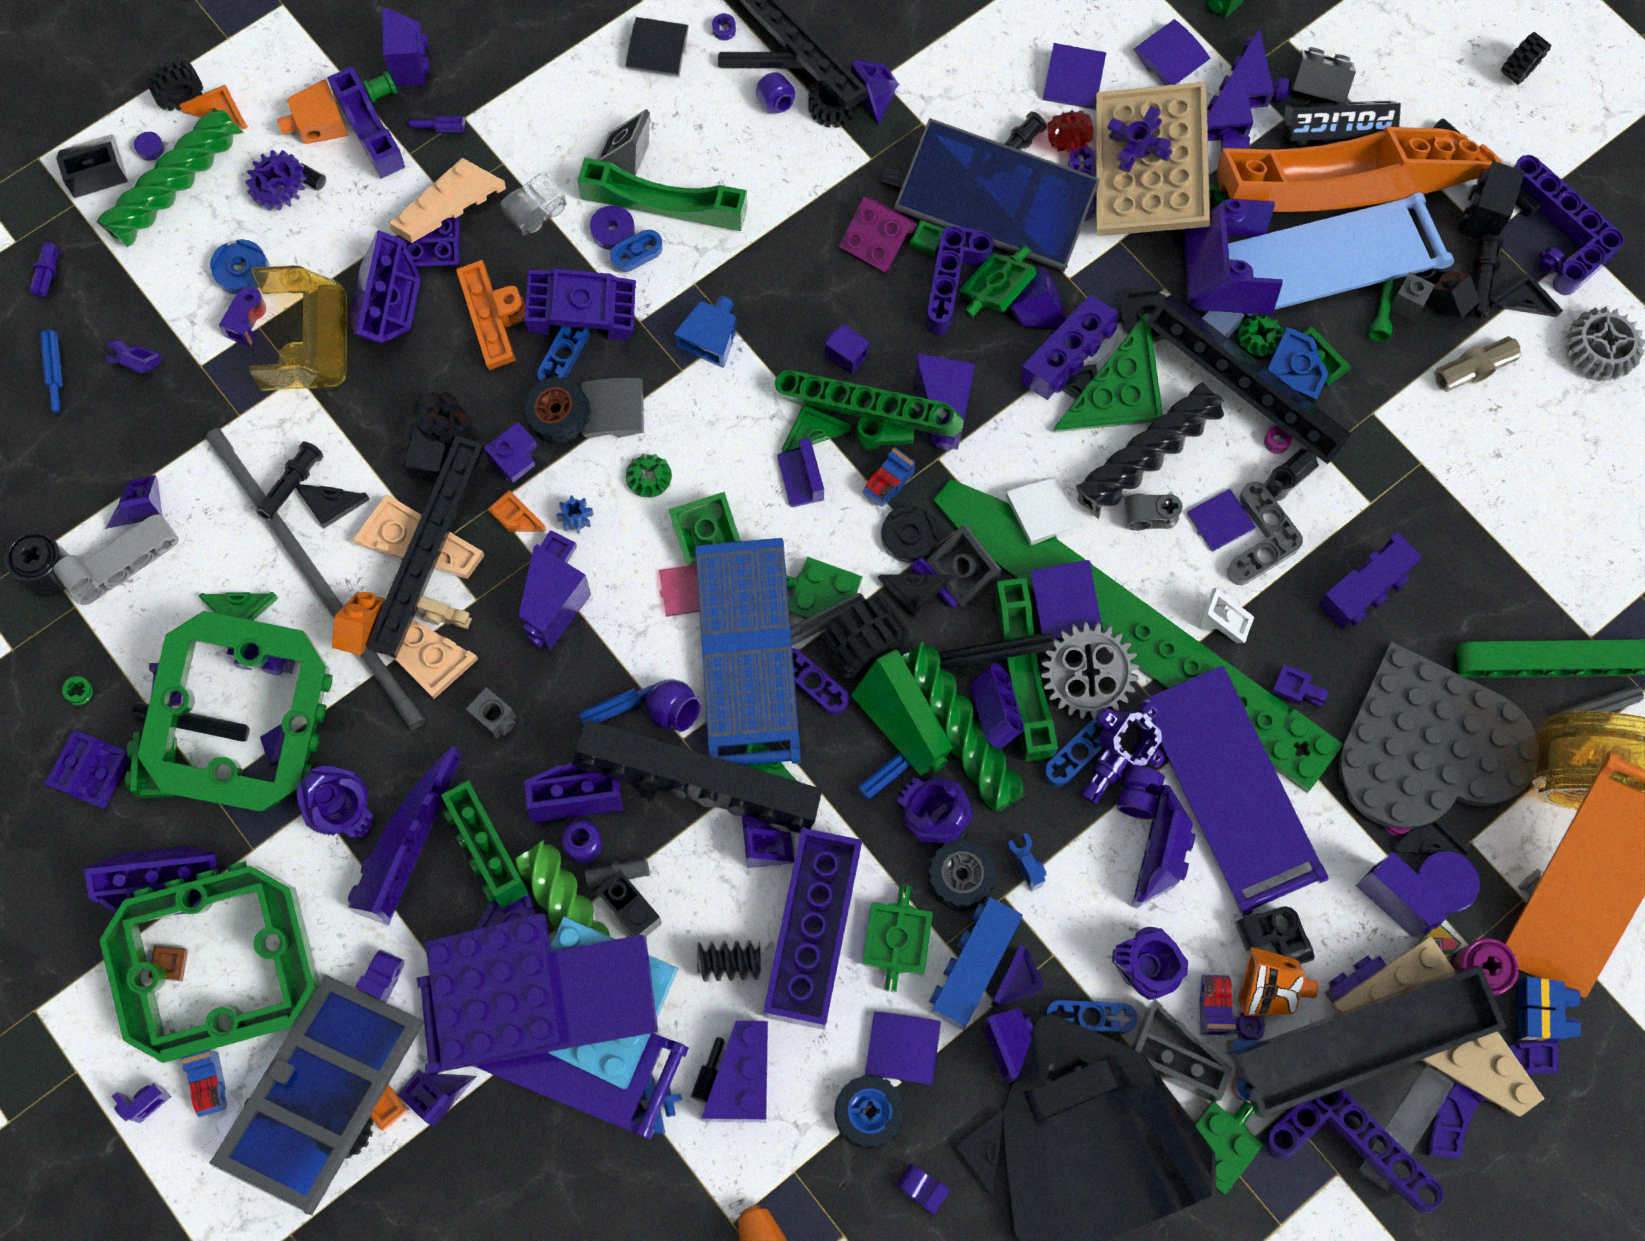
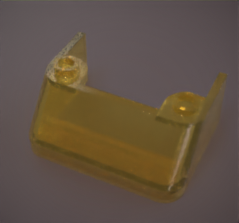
M298 265L252 268V274L263 294L303 293L302 342L286 344L280 350L279 364L249 366V371L260 390L335 387L343 383L347 376V293L344 286L338 281Z

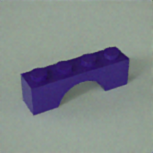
M351 66L327 77L334 97L379 177L382 179L405 168L400 149L389 130L385 129L354 68Z

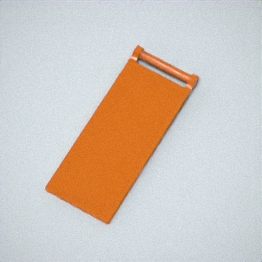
M1611 751L1605 756L1595 780L1504 943L1515 954L1519 970L1537 978L1564 981L1565 987L1579 990L1580 996L1586 998L1645 897V792L1610 778V775L1617 771L1645 783V769L1621 760L1620 755Z

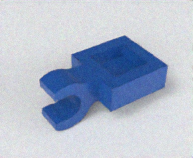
M1025 833L1022 835V840L1025 843L1024 848H1017L1013 840H1010L1007 846L1009 852L1016 858L1017 866L1032 892L1043 886L1046 881L1044 876L1047 873L1042 862L1039 859L1035 860L1032 853H1030L1032 840Z

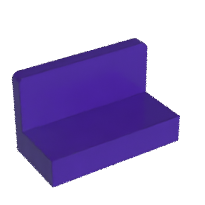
M811 438L799 440V449L777 455L789 505L792 508L824 501V486Z

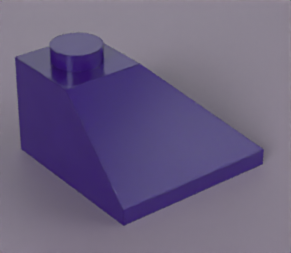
M1020 1008L987 1017L982 1024L1005 1086L1011 1084L1019 1076L1032 1039L1030 1035L1033 1032L1032 1023L1027 1014L1022 1015Z

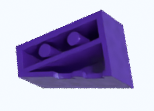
M1397 531L1390 537V540L1378 552L1374 551L1366 562L1350 572L1326 593L1319 602V605L1342 629L1350 623L1356 626L1368 615L1365 611L1369 607L1378 608L1389 598L1386 594L1392 588L1397 592L1410 580L1407 575L1422 559V556Z

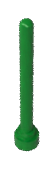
M1395 279L1383 282L1377 318L1369 326L1368 337L1371 340L1386 342L1391 339L1393 327L1388 318Z

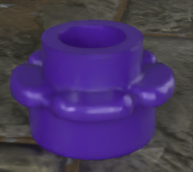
M1281 75L1278 81H1273L1274 93L1272 97H1276L1277 103H1280V100L1288 101L1291 79L1283 78V75Z
M1548 247L1545 252L1542 251L1538 255L1540 267L1548 273L1559 272L1566 261L1564 254L1554 247Z
M1242 1012L1240 1017L1235 1019L1236 1032L1239 1033L1240 1039L1257 1041L1263 1037L1265 1022L1261 1016H1245L1244 1012ZM1247 1024H1251L1252 1029H1248Z

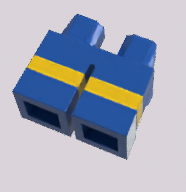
M1528 976L1516 981L1517 1009L1521 1010L1517 1012V1041H1561L1581 1035L1580 1021L1578 1019L1566 1018L1565 1008L1579 1007V990L1565 987L1564 981Z

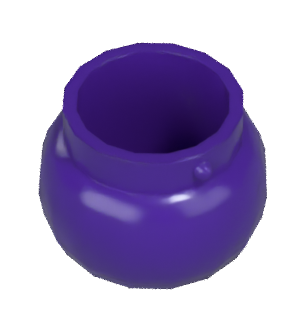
M666 679L653 685L646 696L647 715L655 725L663 729H675L683 732L694 724L700 713L701 700L699 697L695 696L692 689L685 682L677 679Z

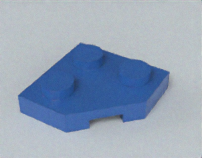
M1287 327L1268 366V370L1303 397L1313 402L1317 400L1328 376L1326 367L1322 364L1317 352L1318 348L1314 338Z

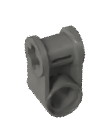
M1173 494L1130 495L1125 498L1126 527L1136 531L1173 528L1179 521V515L1183 508L1182 501Z

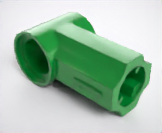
M861 418L858 422L857 442L862 448L867 450L876 449L879 445L913 444L914 429ZM871 429L874 430L876 434L867 435L863 431Z

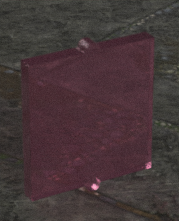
M696 564L659 570L662 590L659 593L664 599L666 617L700 612Z

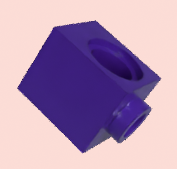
M844 324L837 331L832 330L824 341L825 357L851 375L869 355L870 342Z

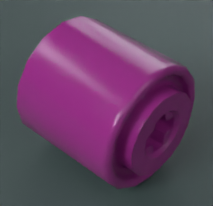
M1484 938L1476 940L1453 953L1449 960L1455 970L1469 965L1482 966L1483 963L1487 962L1492 970L1491 975L1488 969H1483L1494 997L1513 987L1518 978L1519 966L1515 954L1506 944L1496 939Z

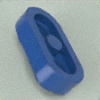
M643 230L616 244L610 251L612 266L617 271L629 272L657 258L663 250L660 234L654 230ZM648 245L653 246L652 249H645ZM622 258L629 259L627 262L620 261Z

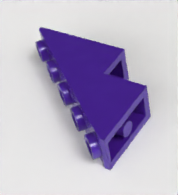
M1260 30L1257 31L1254 37H1248L1242 49L1245 52L1244 55L1236 57L1231 67V71H1233L1231 77L1228 75L1224 77L1219 87V90L1222 92L1219 97L1214 95L1208 105L1207 110L1210 111L1207 115L1208 141L1221 140L1223 134L1249 136L1254 123L1251 109L1269 106L1274 89Z

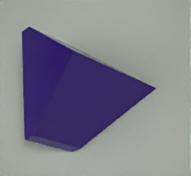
M854 60L851 63V73L868 89V98L864 99L862 103L879 125L896 88L900 84L886 65Z
M1042 266L1037 271V275L1009 305L1020 326L1058 329L1067 319L1058 289L1047 269Z
M156 475L126 482L119 504L105 529L142 522L155 514L162 515Z
M742 816L747 868L794 863L791 832L781 831L770 824L761 823L758 819L750 816Z
M1020 944L990 1004L991 1006L997 1008L1037 995L1045 986L1027 947Z
M418 1069L397 1095L422 1120L435 1127L477 1076L440 1073L426 1074Z

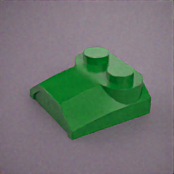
M725 491L668 510L686 565L696 563V546L741 542Z

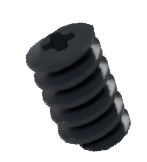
M735 940L732 950H729L726 941H722L719 950H716L713 941L709 942L707 950L703 949L701 942H697L698 973H701L704 982H708L712 972L716 981H721L724 972H726L729 981L734 980L736 972H739L741 980L745 981L749 971H751L754 980H758L761 973L760 941L757 949H754L751 940H747L745 948L742 949L739 941Z

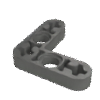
M1250 482L1244 486L1240 494L1241 505L1246 507L1245 510L1265 535L1266 539L1231 561L1227 569V576L1236 585L1248 584L1298 552L1303 543V537L1268 489L1259 482ZM1250 492L1260 495L1258 499L1252 498L1251 500L1248 496ZM1261 505V507L1263 508L1260 510V512H1258L1257 510ZM1265 513L1275 514L1278 517V524H1267L1263 519V515ZM1282 526H1284L1285 528L1282 531V533L1281 531H1279L1276 535L1275 532H1277ZM1284 538L1287 540L1292 538L1294 540L1292 545H1284L1282 542ZM1259 550L1269 551L1272 555V561L1268 563L1260 561L1257 552ZM1251 561L1253 566L1249 567L1245 575L1235 572L1238 567L1243 568Z

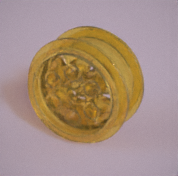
M1596 711L1565 712L1547 717L1544 720V726L1535 732L1536 741L1549 749L1547 770L1532 775L1531 784L1539 789L1538 797L1549 804L1578 811L1609 751L1620 755L1621 760L1645 769V717ZM1617 771L1610 775V778L1645 792V783Z

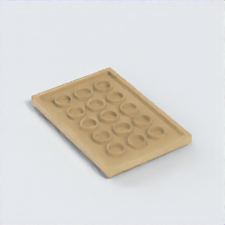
M1206 82L1096 92L1097 178H1100L1097 186L1098 236L1210 227ZM1150 106L1160 109L1161 113L1158 118L1162 119V123L1153 132L1152 136L1171 140V145L1169 146V149L1172 150L1171 156L1165 161L1150 153L1144 158H1136L1129 173L1120 170L1119 165L1121 161H1118L1117 157L1127 146V143L1109 139L1111 131L1107 128L1112 118H1115L1129 126L1133 122L1143 121Z

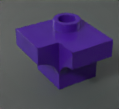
M517 422L487 445L484 450L489 463L506 482L510 480L514 483L535 466V462L530 457V454L538 446L532 436Z

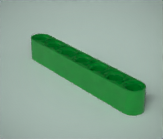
M792 370L782 371L775 379L776 390L789 401L796 404L943 436L957 435L963 428L964 421L962 416L951 405L944 402ZM795 383L794 388L789 391L790 386ZM820 388L819 393L814 396L815 391ZM846 393L845 398L839 402L840 396ZM872 398L870 404L864 407L865 402ZM898 404L896 410L890 413L891 407ZM924 409L922 416L916 419L917 413ZM947 415H951L950 420L942 425L943 419Z
M1645 639L1465 642L1455 647L1458 673L1465 678L1645 676Z

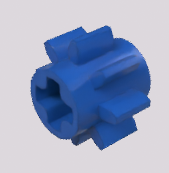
M570 496V500L567 502L559 503L560 509L563 512L556 514L558 522L565 521L563 523L565 532L572 529L576 530L577 534H580V529L585 526L591 527L590 520L587 517H591L594 514L592 508H586V498L577 500Z

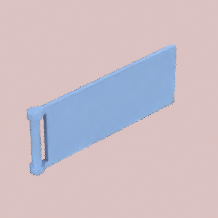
M1422 192L1412 194L1405 199L1228 244L1229 259L1243 260L1250 264L1254 277L1283 280L1274 310L1407 276L1409 272L1415 274L1431 268H1448L1454 263L1452 254L1446 251L1425 206L1426 199ZM1407 208L1415 210L1434 250L1435 258L1430 259ZM1246 313L1248 316L1254 315L1252 313Z

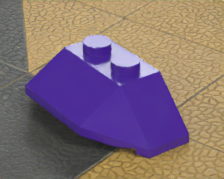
M380 230L376 231L360 266L350 312V321L354 335L382 344L411 329L421 277L407 250L408 247L405 240Z
M1165 784L1162 787L1161 794L1157 797L1159 804L1156 816L1151 822L1131 905L1134 908H1139L1173 889L1180 880L1184 881L1187 875L1189 863L1184 862L1187 851L1191 852L1196 834L1191 833L1193 822L1172 788Z
M183 846L122 853L86 866L84 873L88 899L95 903L98 902L108 910L116 913L124 900L134 897L133 891L152 887L153 892L165 889L164 883L184 878V882L189 883L197 880L196 874L215 870L216 875H218L214 852ZM196 889L192 890L188 896L189 903L194 907L198 906L201 902V894Z

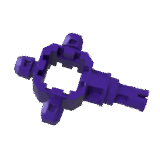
M1144 701L1138 708L1139 712L1129 709L1116 710L1114 712L1111 709L1101 708L1097 713V722L1104 728L1099 734L1100 746L1104 748V752L1096 760L1097 765L1093 770L1095 775L1083 791L1080 792V795L1085 797L1090 803L1096 805L1109 783L1114 784L1117 778H1122V774L1127 766H1143L1147 763L1153 767H1160L1164 762L1165 756L1158 748L1162 741L1161 729L1151 722L1152 720L1155 721L1160 712V706L1154 701ZM1128 721L1139 726V730L1142 732L1140 737L1143 740L1135 744L1132 749L1135 751L1133 754L1121 748L1122 745L1119 744L1121 738L1118 735L1119 733L1124 734L1129 726L1126 724Z

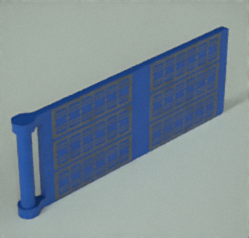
M782 538L696 546L709 756L743 766L791 761L792 764L801 763L784 541ZM790 741V749L722 756H719L718 751L720 747Z

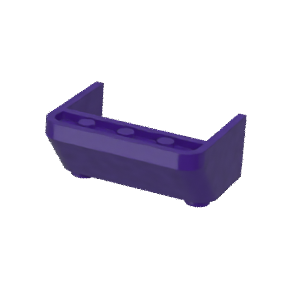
M1227 199L1210 209V227L1185 229L1184 252L1187 299L1193 308L1203 311L1273 315L1283 280L1256 278L1253 275V269L1250 264L1243 260L1229 259L1227 235L1256 237L1267 234L1275 201Z

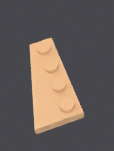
M461 158L389 222L390 230L413 243L441 227L443 220L460 216L464 213V208L473 203L476 205L481 204L487 200L486 196L494 191L500 193L505 190V181Z
M386 494L352 541L355 545L403 559L422 515ZM449 532L434 569L468 579L483 559L484 553Z
M413 619L398 656L394 659L435 699L478 660V657L470 651L457 646L450 639L444 638L432 631L423 623Z

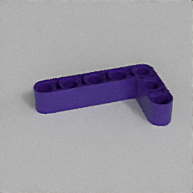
M1523 155L1514 165V168L1525 171L1521 187L1541 204L1539 212L1581 248L1563 265L1552 283L1556 292L1562 295H1571L1614 257L1624 244L1623 234L1533 155Z
M1344 1089L1332 1092L1337 1100V1103L1334 1105L1324 1104L1320 1097L1296 1105L1273 1127L1269 1134L1267 1142L1269 1152L1275 1158L1284 1160L1292 1157L1328 1122L1416 1211L1423 1214L1432 1213L1443 1200L1444 1192L1441 1185ZM1302 1113L1309 1114L1314 1119V1125L1311 1127L1300 1125L1297 1121V1116ZM1355 1116L1360 1121L1361 1127L1358 1129L1348 1128L1344 1123V1117ZM1278 1135H1285L1290 1139L1292 1146L1288 1149H1281L1274 1143V1138ZM1374 1139L1381 1141L1385 1147V1152L1381 1154L1372 1152L1368 1142ZM1393 1165H1405L1410 1172V1177L1403 1179L1396 1176L1393 1172ZM1423 1188L1429 1189L1434 1194V1203L1427 1204L1421 1201L1418 1196V1190Z

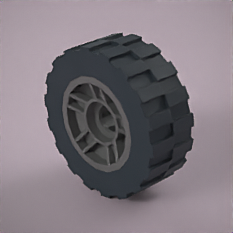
M957 839L954 842L945 843L941 849L938 848L930 861L927 872L928 884L931 887L930 891L937 897L938 902L947 905L946 907L950 909L956 908L963 911L964 909L969 908L970 910L975 908L976 905L984 903L986 898L989 897L996 883L997 871H995L996 864L990 856L991 853L982 847L983 845L976 844L969 839ZM966 869L967 878L964 880L959 879L956 876V872Z

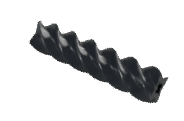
M1201 382L1187 397L1176 402L1167 414L1155 419L1146 431L1133 437L1125 448L1112 454L1103 466L1090 472L1083 483L1076 485L1079 493L1077 501L1087 507L1099 519L1102 506L1117 505L1121 500L1123 489H1136L1141 485L1144 471H1158L1163 465L1165 454L1180 453L1184 447L1185 437H1199L1204 433L1206 420L1222 419L1224 416L1221 404L1224 402L1223 397L1213 393L1205 383Z

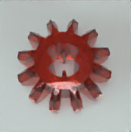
M1071 110L1067 113L1062 112L1061 115L1053 116L1052 120L1048 122V140L1051 148L1057 149L1058 152L1064 150L1068 153L1071 150L1079 151L1081 147H1087L1089 142L1093 140L1092 120L1090 115L1084 114L1083 111L1074 112Z

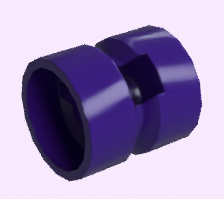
M1127 766L1122 783L1126 789L1121 790L1116 809L1134 818L1154 819L1159 804L1156 796L1162 792L1165 776L1159 771L1148 767Z

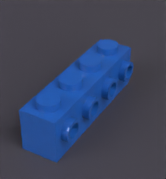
M989 897L986 905L979 903L972 917L977 923L972 932L965 930L958 944V947L963 949L958 960L951 957L943 973L948 976L944 987L942 988L937 985L929 1000L930 1003L934 1004L930 1013L963 1031L965 1030L1023 914Z

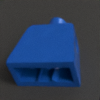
M720 296L715 306L706 302H699L674 334L676 348L724 368L737 330V317L730 313L734 306L733 301L725 296Z

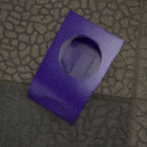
M380 949L373 957L364 977L361 976L355 988L387 1003L403 970L404 959Z
M911 1163L896 1184L904 1194L931 1215L936 1213L950 1192V1189L944 1184L938 1182L933 1177L931 1178Z

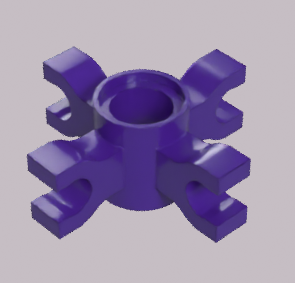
M1150 106L1143 121L1133 122L1129 126L1115 118H1112L1107 128L1111 131L1109 139L1127 143V146L1117 157L1118 161H1121L1119 165L1120 170L1129 173L1136 158H1144L1150 153L1165 161L1171 156L1172 150L1169 149L1171 140L1152 136L1153 132L1162 123V119L1158 118L1161 113L1160 109Z

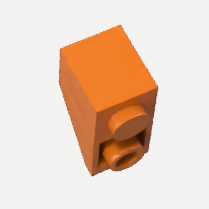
M357 591L334 616L332 648L361 655L367 648L366 644L384 605L385 598L377 597L371 592Z

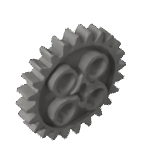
M1084 621L1083 630H1078L1076 625L1072 624L1071 634L1062 629L1061 635L1063 639L1060 641L1054 638L1055 649L1045 651L1051 658L1041 661L1042 665L1049 669L1042 671L1041 676L1043 678H1050L1043 685L1045 689H1054L1050 693L1049 698L1051 700L1060 698L1057 704L1059 709L1067 704L1069 705V715H1072L1078 709L1081 719L1084 718L1087 711H1090L1093 719H1095L1097 711L1101 708L1112 706L1115 710H1119L1117 704L1119 699L1126 703L1129 701L1124 693L1126 691L1135 692V688L1129 683L1130 681H1139L1138 675L1131 673V671L1139 668V664L1130 662L1137 654L1135 651L1126 652L1131 643L1129 640L1120 643L1123 636L1122 632L1119 631L1112 636L1111 625H1108L1104 631H1101L1099 622H1096L1094 628L1090 629L1087 621ZM1086 644L1091 645V662L1094 669H1098L1092 673L1095 689L1093 696L1089 695L1088 676L1085 671H1082L1087 669ZM1102 647H1108L1112 650L1110 658L1105 661H1100L1095 657L1097 650ZM1077 650L1081 652L1082 657L1080 661L1074 664L1067 662L1065 657L1069 651ZM1104 677L1114 679L1113 687L1108 690L1100 689L1098 683ZM1073 680H1081L1084 682V688L1080 692L1073 693L1068 689L1069 683Z

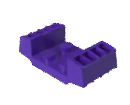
M554 268L549 271L528 270L525 308L527 330L532 333L548 335L549 325L608 330V340L627 341L634 328L636 280L620 278L608 273Z

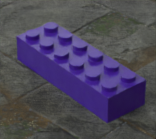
M801 828L765 1000L763 1018L822 1030L826 1029L862 846L861 839Z

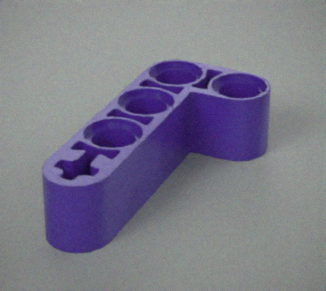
M950 226L943 230L926 318V327L932 334L943 335L951 327L961 265L981 266L992 254L994 243L992 236L988 232L957 226ZM949 242H953V243H956L957 245H956V246H951V245H949L948 243H949ZM976 247H982L985 250H977ZM949 266L953 268V270H946L943 267ZM939 291H946L949 294L942 295L939 293ZM938 310H943L942 318H937Z

